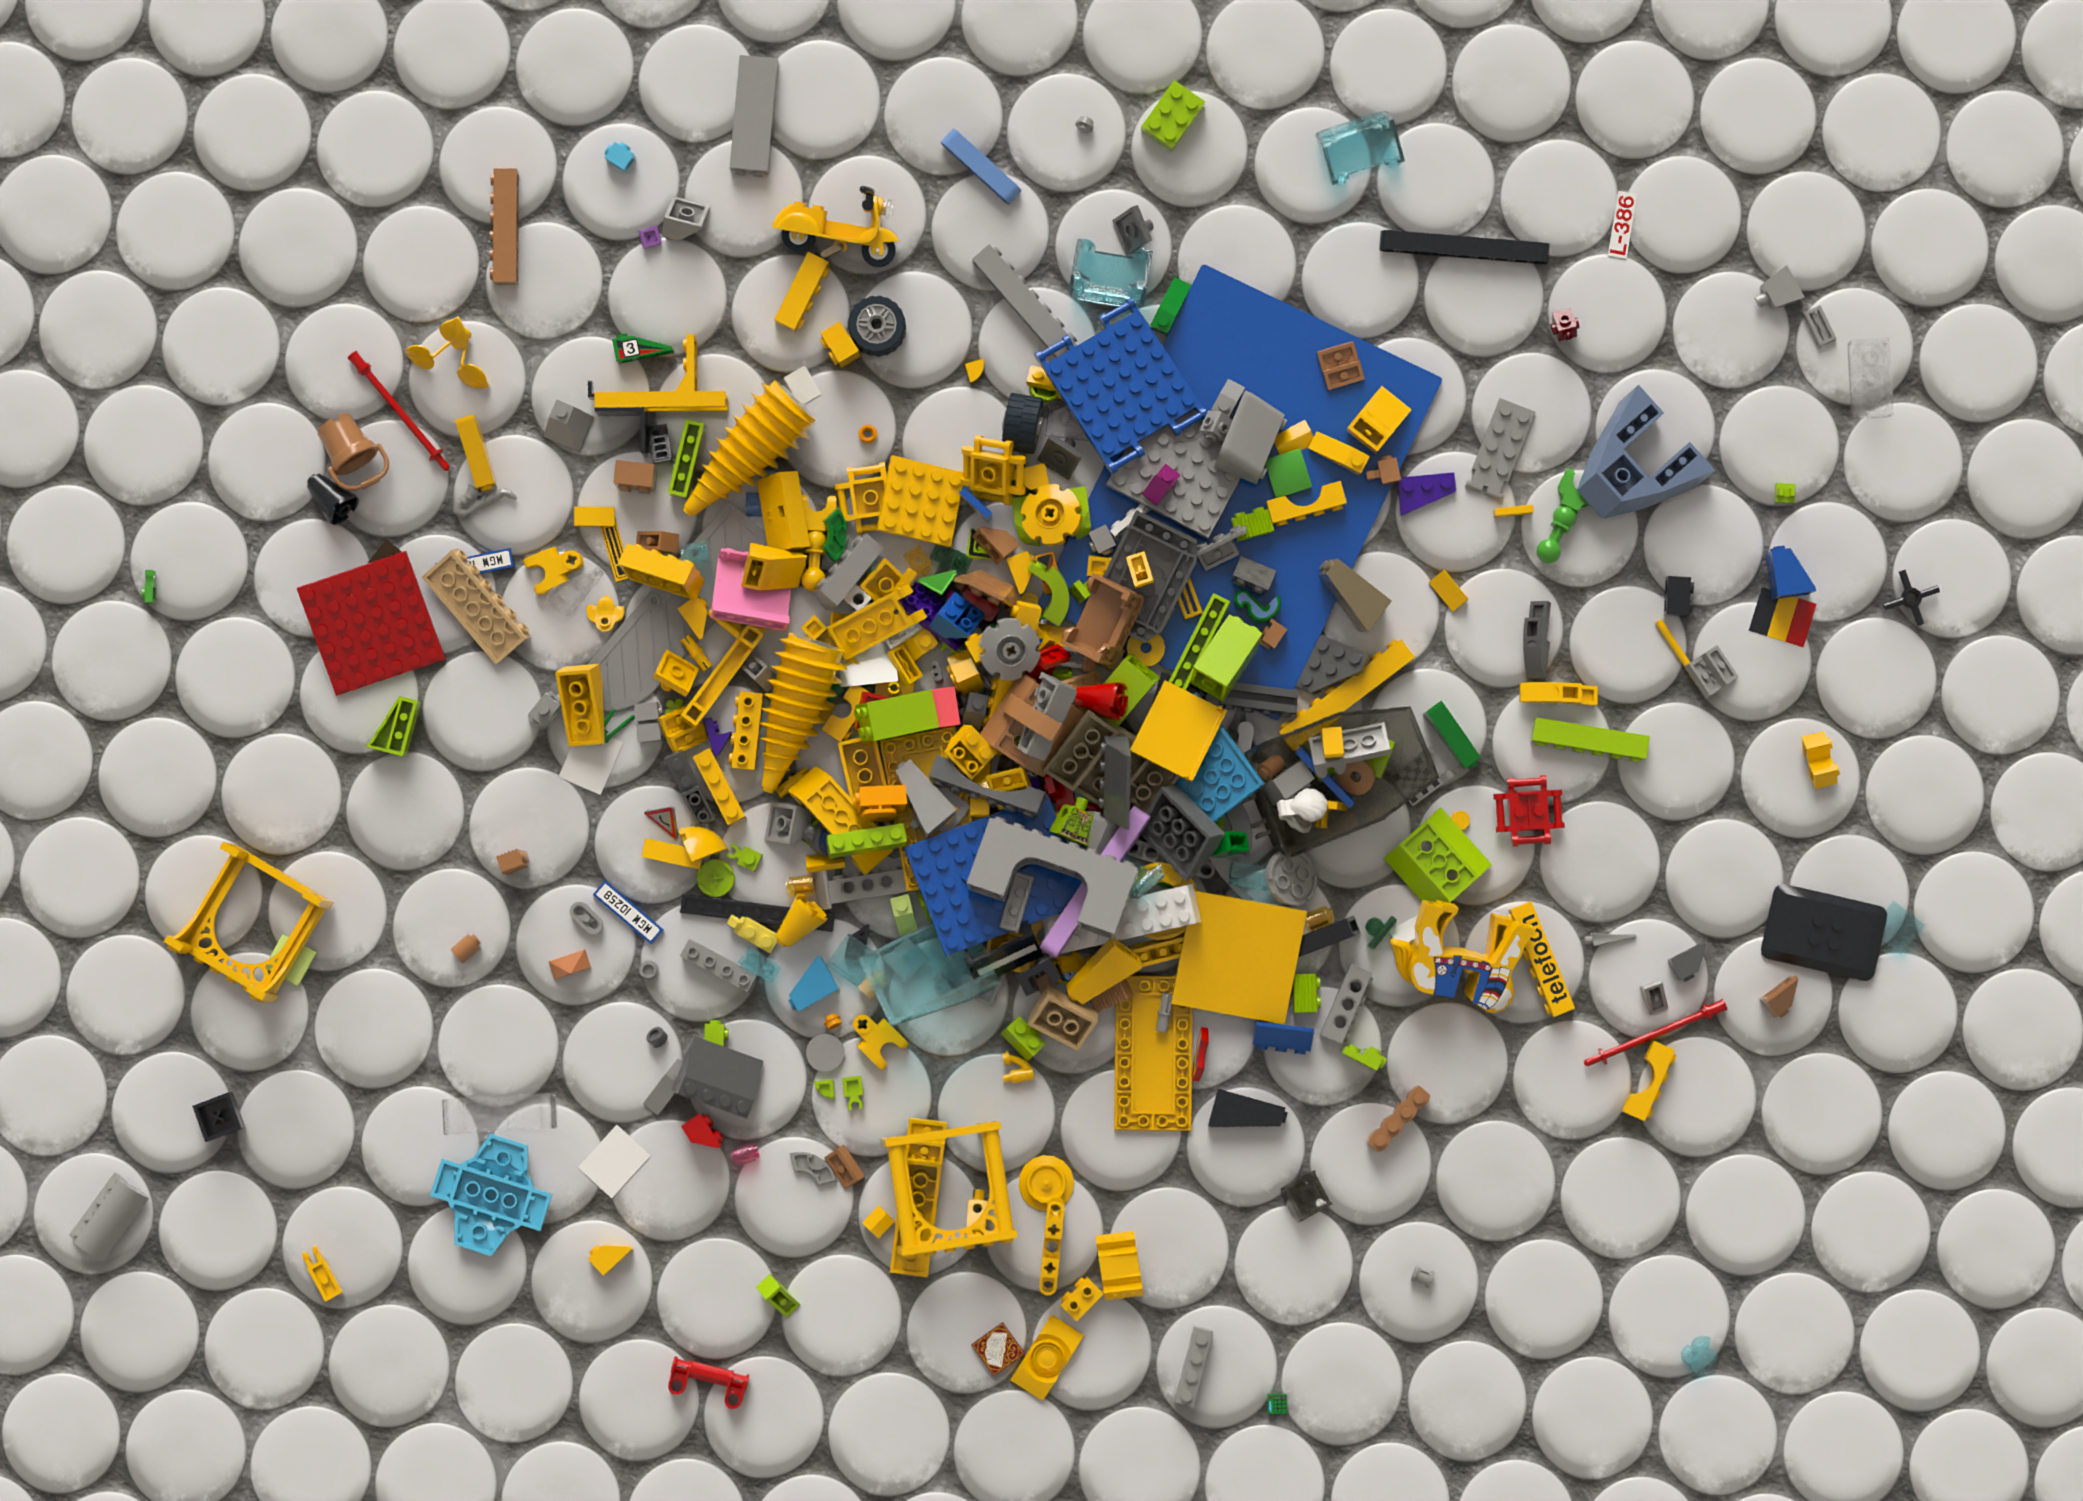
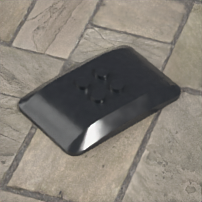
M1780 884L1773 891L1761 944V953L1769 960L1856 980L1868 981L1875 974L1887 920V912L1878 905Z

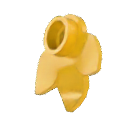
M605 595L599 600L597 606L587 605L586 613L588 619L596 623L599 631L609 632L614 628L615 623L621 621L624 617V607H615L613 600L608 595ZM608 620V623L604 625L602 621Z

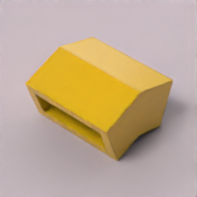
M878 1205L862 1224L879 1239L895 1220Z

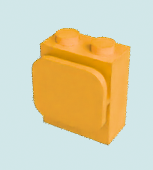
M906 785L859 787L858 792L855 793V798H853V809H857V815H861L862 822L892 821L897 813H903L906 808Z

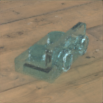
M751 947L747 949L744 956H741L738 961L739 964L769 983L773 982L781 969L780 965Z

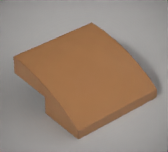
M1354 341L1316 352L1328 390L1365 379Z

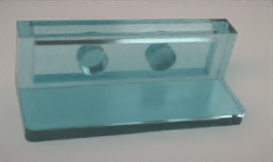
M1231 862L1228 885L1269 891L1265 880L1266 867Z

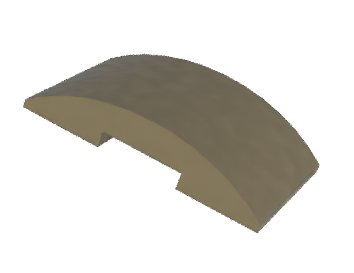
M1088 710L1043 768V771L1073 792L1076 790L1099 806V798L1103 797V791H1100V779H1104V772H1100V761H1104V754H1101V742H1105V736H1128L1131 749L1136 736L1109 719ZM1130 752V810L1135 806L1147 814L1160 788L1174 785L1180 776Z

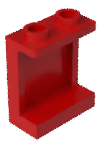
M1059 644L1040 650V658L1037 665L1031 672L1026 670L1025 673L1037 680V683L1041 685L1042 679L1039 678L1041 672L1052 676L1055 667L1069 662L1072 655Z

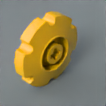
M1057 484L1043 485L1037 488L1038 493L1036 495L1030 493L1023 502L1021 514L1026 516V519L1021 523L1025 532L1034 541L1042 539V543L1045 546L1061 545L1066 542L1065 537L1067 535L1073 537L1078 532L1082 523V516L1077 514V512L1082 507L1078 498L1071 490L1061 491L1062 488Z

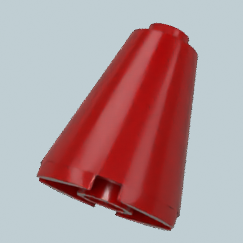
M1115 682L1077 687L1074 700L1076 706L1114 721H1120L1119 717L1125 715L1128 704V696H1125L1124 691L1128 690L1125 683Z

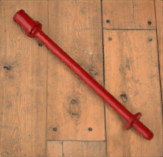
M357 351L351 353L347 359L358 370L357 373L365 376L431 454L429 461L436 460L444 471H448L450 466L441 456L443 450L435 449L371 372V365L366 363Z
M1721 999L1708 1006L1705 1004L1699 1012L1603 1052L1599 1048V1054L1586 1059L1584 1065L1588 1067L1600 1061L1606 1065L1607 1058L1699 1019H1712V1016L1728 1010L1726 1003Z

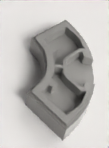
M806 1152L790 1153L794 1172L810 1174L818 1186L837 1181L831 1167L820 1157Z

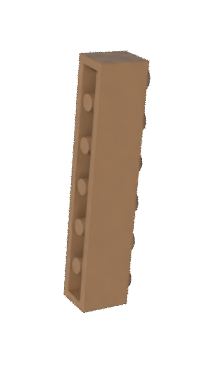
M494 168V174L490 175V183L494 185V191L490 193V203L493 204V212H490V223H493V231H490V242H493V249H490V261H493V268H490V280H493L495 285H518L519 171L517 168Z

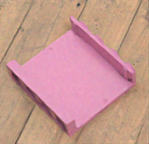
M721 548L717 561L710 618L786 631L790 620L788 612L791 588L759 591L741 587L742 572L748 551L739 552L731 548Z

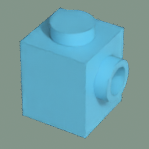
M616 142L613 145H609L604 153L606 161L624 173L627 172L636 157L630 152L631 148L622 142L620 145Z

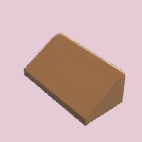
M845 1145L840 1146L824 1157L845 1189L864 1177L863 1172Z

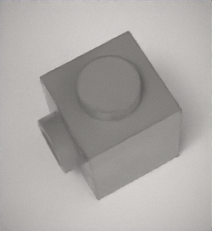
M1106 524L1089 532L1088 535L1091 541L1088 543L1093 553L1097 551L1098 555L1103 554L1106 556L1114 552L1113 548L1116 547V544Z

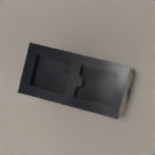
M1666 577L1664 616L1688 617L1689 613H1692L1693 601H1690V594L1694 592V582H1691V577Z

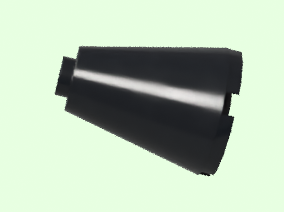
M313 474L307 480L308 490L329 523L333 525L340 524L349 517L347 514L350 510L353 512L356 510L359 498L354 493L339 487L335 482L321 474Z

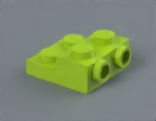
M1349 1044L1348 1047L1343 1046L1340 1052L1375 1071L1378 1068L1382 1069L1387 1060L1380 1055V1050L1372 1046L1369 1049L1364 1048L1362 1053H1360L1361 1049Z

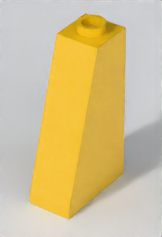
M474 415L455 419L476 489L482 492L492 490V486L497 484L479 420Z
M1109 939L1066 984L1067 995L1073 1001L1077 1000L1081 1004L1086 1003L1143 967L1141 957L1118 940Z

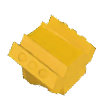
M1134 1231L1095 1236L1105 1300L1144 1296Z

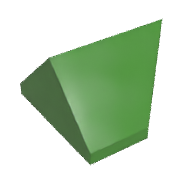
M956 570L919 578V583L943 598L957 573Z

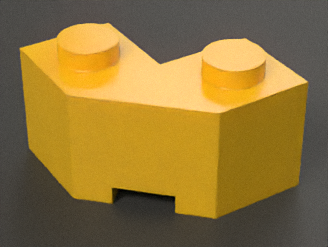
M1824 731L1802 736V750L1804 758H1807L1809 777L1815 789L1838 784L1837 776L1840 775L1838 765L1834 764L1831 759L1830 749H1833L1831 739L1826 737Z

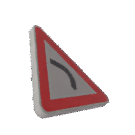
M674 806L654 808L644 812L648 818L672 838H678Z

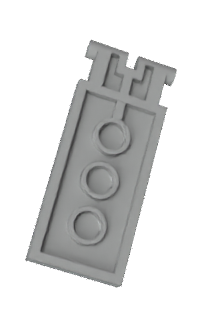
M1499 398L1472 470L1475 471L1471 481L1467 480L1465 487L1481 493L1484 486L1487 488L1485 495L1501 501L1503 493L1500 492L1504 482L1508 483L1535 411Z

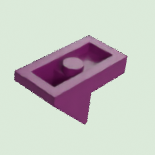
M1165 463L1157 475H1154L1142 495L1157 506L1179 479L1180 474Z

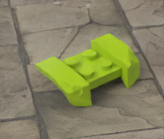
M1086 486L1069 489L1078 498L1082 507L1077 512V514L1082 516L1081 526L1075 534L1077 540L1091 532ZM1027 496L1013 498L1014 522L1019 539L1024 544L1040 546L1039 539L1034 541L1030 538L1021 523L1026 519V516L1021 514V508Z

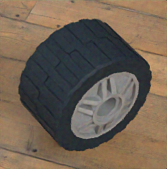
M879 295L869 296L857 303L850 312V317L848 318L849 334L861 352L869 356H886L896 351L903 343L902 341L906 335L905 317L898 304L890 298ZM876 323L882 324L881 328L874 329L872 327Z
M1017 393L1010 394L1003 417L1002 441H1013L1014 447L1012 451L1027 454L1035 453L1043 424V398Z

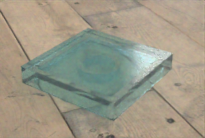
M1892 901L1886 909L1887 920L1882 941L1901 955L1924 924L1895 901Z
M848 933L826 965L855 986H858L880 955Z

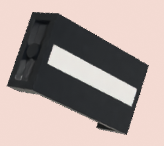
M1028 921L1021 923L1025 933L1024 936L977 958H972L968 948L964 950L967 956L964 958V961L973 979L977 978L980 985L1044 956Z

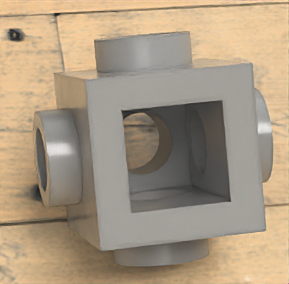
M1208 410L1199 431L1206 435L1205 438L1209 441H1224L1233 420L1222 411Z

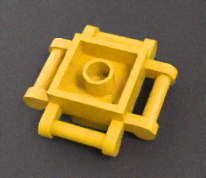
M976 435L974 438V448L971 446H963L961 448V453L963 454V477L961 478V484L970 486V490H973V496L978 500L985 499L1002 502L1004 505L1010 506L1013 501L1011 494H1025L1023 484L1026 457L1023 455H1012L1013 441L1006 440L1004 442ZM982 446L1004 449V454L982 450ZM1014 464H1016V486H1012Z
M880 462L879 465L854 469L853 467H848L849 482L834 485L835 491L838 494L840 511L846 522L855 521L857 535H863L864 532L877 531L878 523L862 525L861 520L879 517L887 478L885 462ZM881 473L880 477L861 480L854 479V476ZM845 489H850L854 513L852 515H848Z

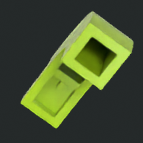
M1031 561L1028 565V571L1044 580L1052 591L1051 600L1042 613L1043 617L1059 627L1069 607V590L1066 580L1053 565L1047 571L1045 570L1047 567L1041 562L1037 561L1035 563Z

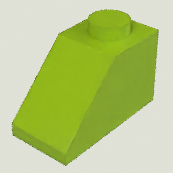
M771 1274L756 1286L762 1296L786 1318L800 1305L791 1293Z

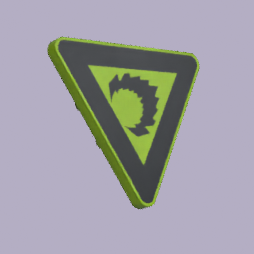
M971 528L966 556L971 559L993 561L972 537L976 530Z

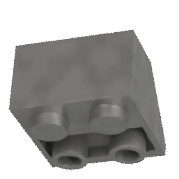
M1241 556L1231 579L1235 580L1234 584L1245 587V585L1252 587L1251 591L1262 595L1263 592L1267 594L1276 570Z

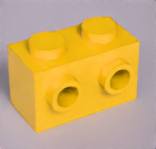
M1081 1277L1074 1284L1076 1288L1071 1293L1067 1291L1060 1299L1062 1301L1060 1306L1076 1321L1104 1294L1088 1277L1085 1279Z

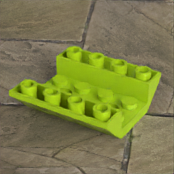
M1441 807L1383 858L1421 901L1426 900L1430 902L1440 900L1451 903L1492 865ZM1423 841L1431 843L1432 847L1429 852H1424L1421 849ZM1449 870L1457 872V878L1454 881L1447 878L1446 874Z

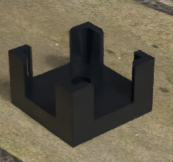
M1054 957L1049 958L1016 976L1026 997L1039 991L1035 981L1038 977L1047 973L1052 983L1066 977L1057 959Z

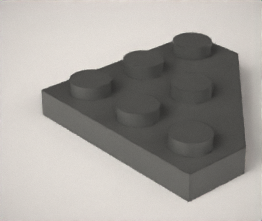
M1320 634L1296 687L1312 694L1319 693L1326 687L1335 686L1344 682L1349 677L1362 674L1371 656L1368 653Z

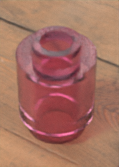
M749 1142L733 1147L734 1151L730 1152L733 1163H738V1166L760 1158L756 1143L751 1144Z

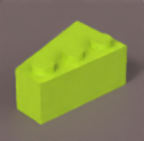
M399 696L366 747L406 758L421 702Z

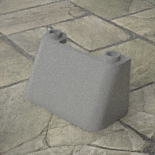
M1245 390L1214 467L1257 484L1259 478L1263 479L1267 469L1264 468L1277 433L1279 429H1284L1287 421L1284 418L1285 414L1255 394Z

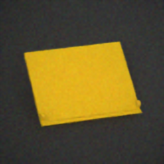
M1165 680L1130 752L1188 781H1193L1227 711L1221 706L1217 707Z

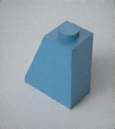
M820 955L815 958L789 994L791 999L788 1002L793 1010L797 1009L800 1012L839 990L838 985Z

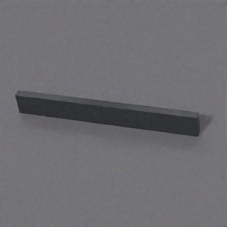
M682 894L680 913L729 919L731 915L739 919L743 916L757 923L781 925L790 907ZM825 912V918H828L827 921L815 930L833 932L835 913Z

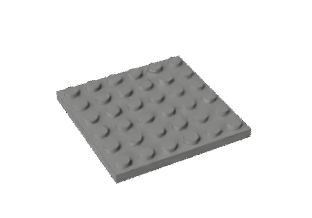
M1194 409L1177 419L1175 423L1177 425L1197 414V411ZM1202 419L1184 429L1178 436H1175L1167 425L1140 441L1138 444L1144 450L1145 455L1141 458L1137 457L1117 469L1118 471L1111 475L1106 486L1208 539L1241 478L1214 467L1224 441L1216 440V442L1207 440L1205 438L1206 435L1199 431L1203 423ZM1130 447L1125 450L1121 458L1133 452V449ZM1166 463L1179 473L1180 477L1156 506L1145 498L1142 493L1154 475H1157Z

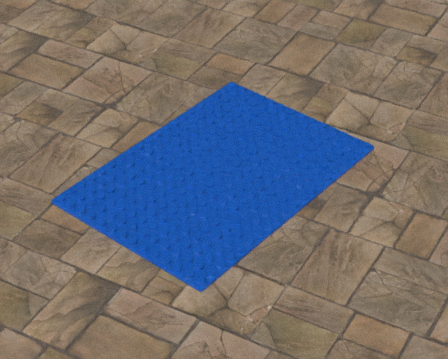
M1202 265L1163 344L1164 349L1202 407L1207 412L1208 410L1211 411L1225 383L1230 379L1245 387L1229 417L1232 420L1246 390L1285 414L1286 424L1284 429H1279L1277 434L1305 420L1313 436L1316 432L1322 433L1370 456L1361 474L1356 475L1308 448L1301 450L1312 487L1286 495V498L1297 506H1308L1319 498L1323 485L1341 481L1347 502L1343 509L1335 512L1329 509L1324 511V515L1314 517L1313 514L1307 515V519L1295 522V519L1289 520L1287 525L1280 527L1274 524V533L1240 542H1236V538H1234L1233 541L1240 552L1238 556L1205 571L1197 557V562L1190 575L1202 612H1204L1213 593L1231 602V606L1222 624L1230 614L1233 617L1241 618L1247 625L1258 628L1262 633L1266 626L1271 627L1269 624L1270 620L1264 623L1253 621L1248 615L1246 606H1243L1242 610L1235 606L1234 596L1239 590H1247L1264 608L1277 595L1280 597L1281 607L1272 619L1285 627L1287 631L1274 650L1272 648L1267 650L1259 645L1258 651L1237 683L1294 690L1337 601L1318 574L1321 571L1319 568L1325 560L1339 559L1352 569L1392 484L1382 486L1380 478L1367 481L1366 472L1378 470L1377 462L1381 461V457L1392 455V458H1397L1400 470L1440 387L1442 378L1216 269ZM1354 341L1365 379L1328 390L1316 352ZM1383 386L1412 410L1377 454H1375L1349 434L1346 429L1380 387ZM1274 443L1268 458L1279 455ZM1124 451L1110 460L1113 463L1121 458ZM1105 465L1088 498L1091 531L1106 524L1110 532L1111 526L1116 521H1122L1129 510L1132 508L1136 509L1140 505V503L1106 486L1112 474ZM1267 471L1263 479L1259 478L1257 484L1241 478L1208 539L1153 510H1150L1146 515L1197 539V545L1205 541L1207 543L1214 541L1213 538L1221 533L1224 535L1230 533V529L1233 528L1231 518H1235L1234 514L1240 512L1250 514L1253 513V509L1264 507L1265 510L1267 509L1266 501L1275 499ZM1070 535L1057 562L1058 570L1065 578L1068 589L1076 581L1080 580L1084 584L1091 577L1087 576L1088 556L1098 555L1097 551L1093 553L1088 543L1091 541L1089 535L1077 540L1075 535L1073 537ZM1122 537L1117 541L1113 538L1116 547L1113 548L1114 552L1106 556L1113 557ZM1241 556L1276 570L1267 594L1263 592L1260 595L1251 591L1252 587L1245 585V587L1234 584L1235 580L1231 578ZM1186 583L1185 588L1187 594L1189 596L1194 612H1196L1197 608L1195 602L1193 600L1188 583ZM1043 591L1038 601V605L1041 608L1045 609L1052 593L1045 595ZM1069 591V607L1064 619L1077 625L1089 597L1079 604ZM1182 592L1180 596L1188 615L1190 611ZM1178 601L1174 607L1176 608L1160 634L1164 640L1165 651L1162 659L1157 663L1172 671L1175 670L1202 616L1201 614L1184 620ZM1128 636V638H1127V640H1126V642H1125V644H1124V646H1123V647L1126 648V649H1127L1128 640H1129V638H1130L1131 636ZM1143 643L1140 646L1143 653H1149L1152 649L1149 643ZM1273 712L1272 715H1265L1273 720H1279L1281 717L1280 713Z

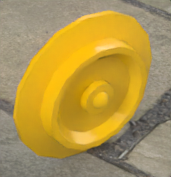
M1043 1155L1033 1158L1024 1166L1019 1176L1021 1196L1028 1205L1037 1210L1047 1211V1203L1052 1197H1060L1065 1204L1073 1192L1074 1178L1071 1169L1064 1161L1055 1156ZM1056 1204L1051 1206L1052 1210L1060 1208Z

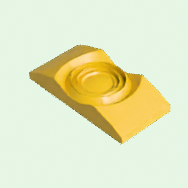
M1051 1314L1010 1381L1043 1401L1084 1335Z

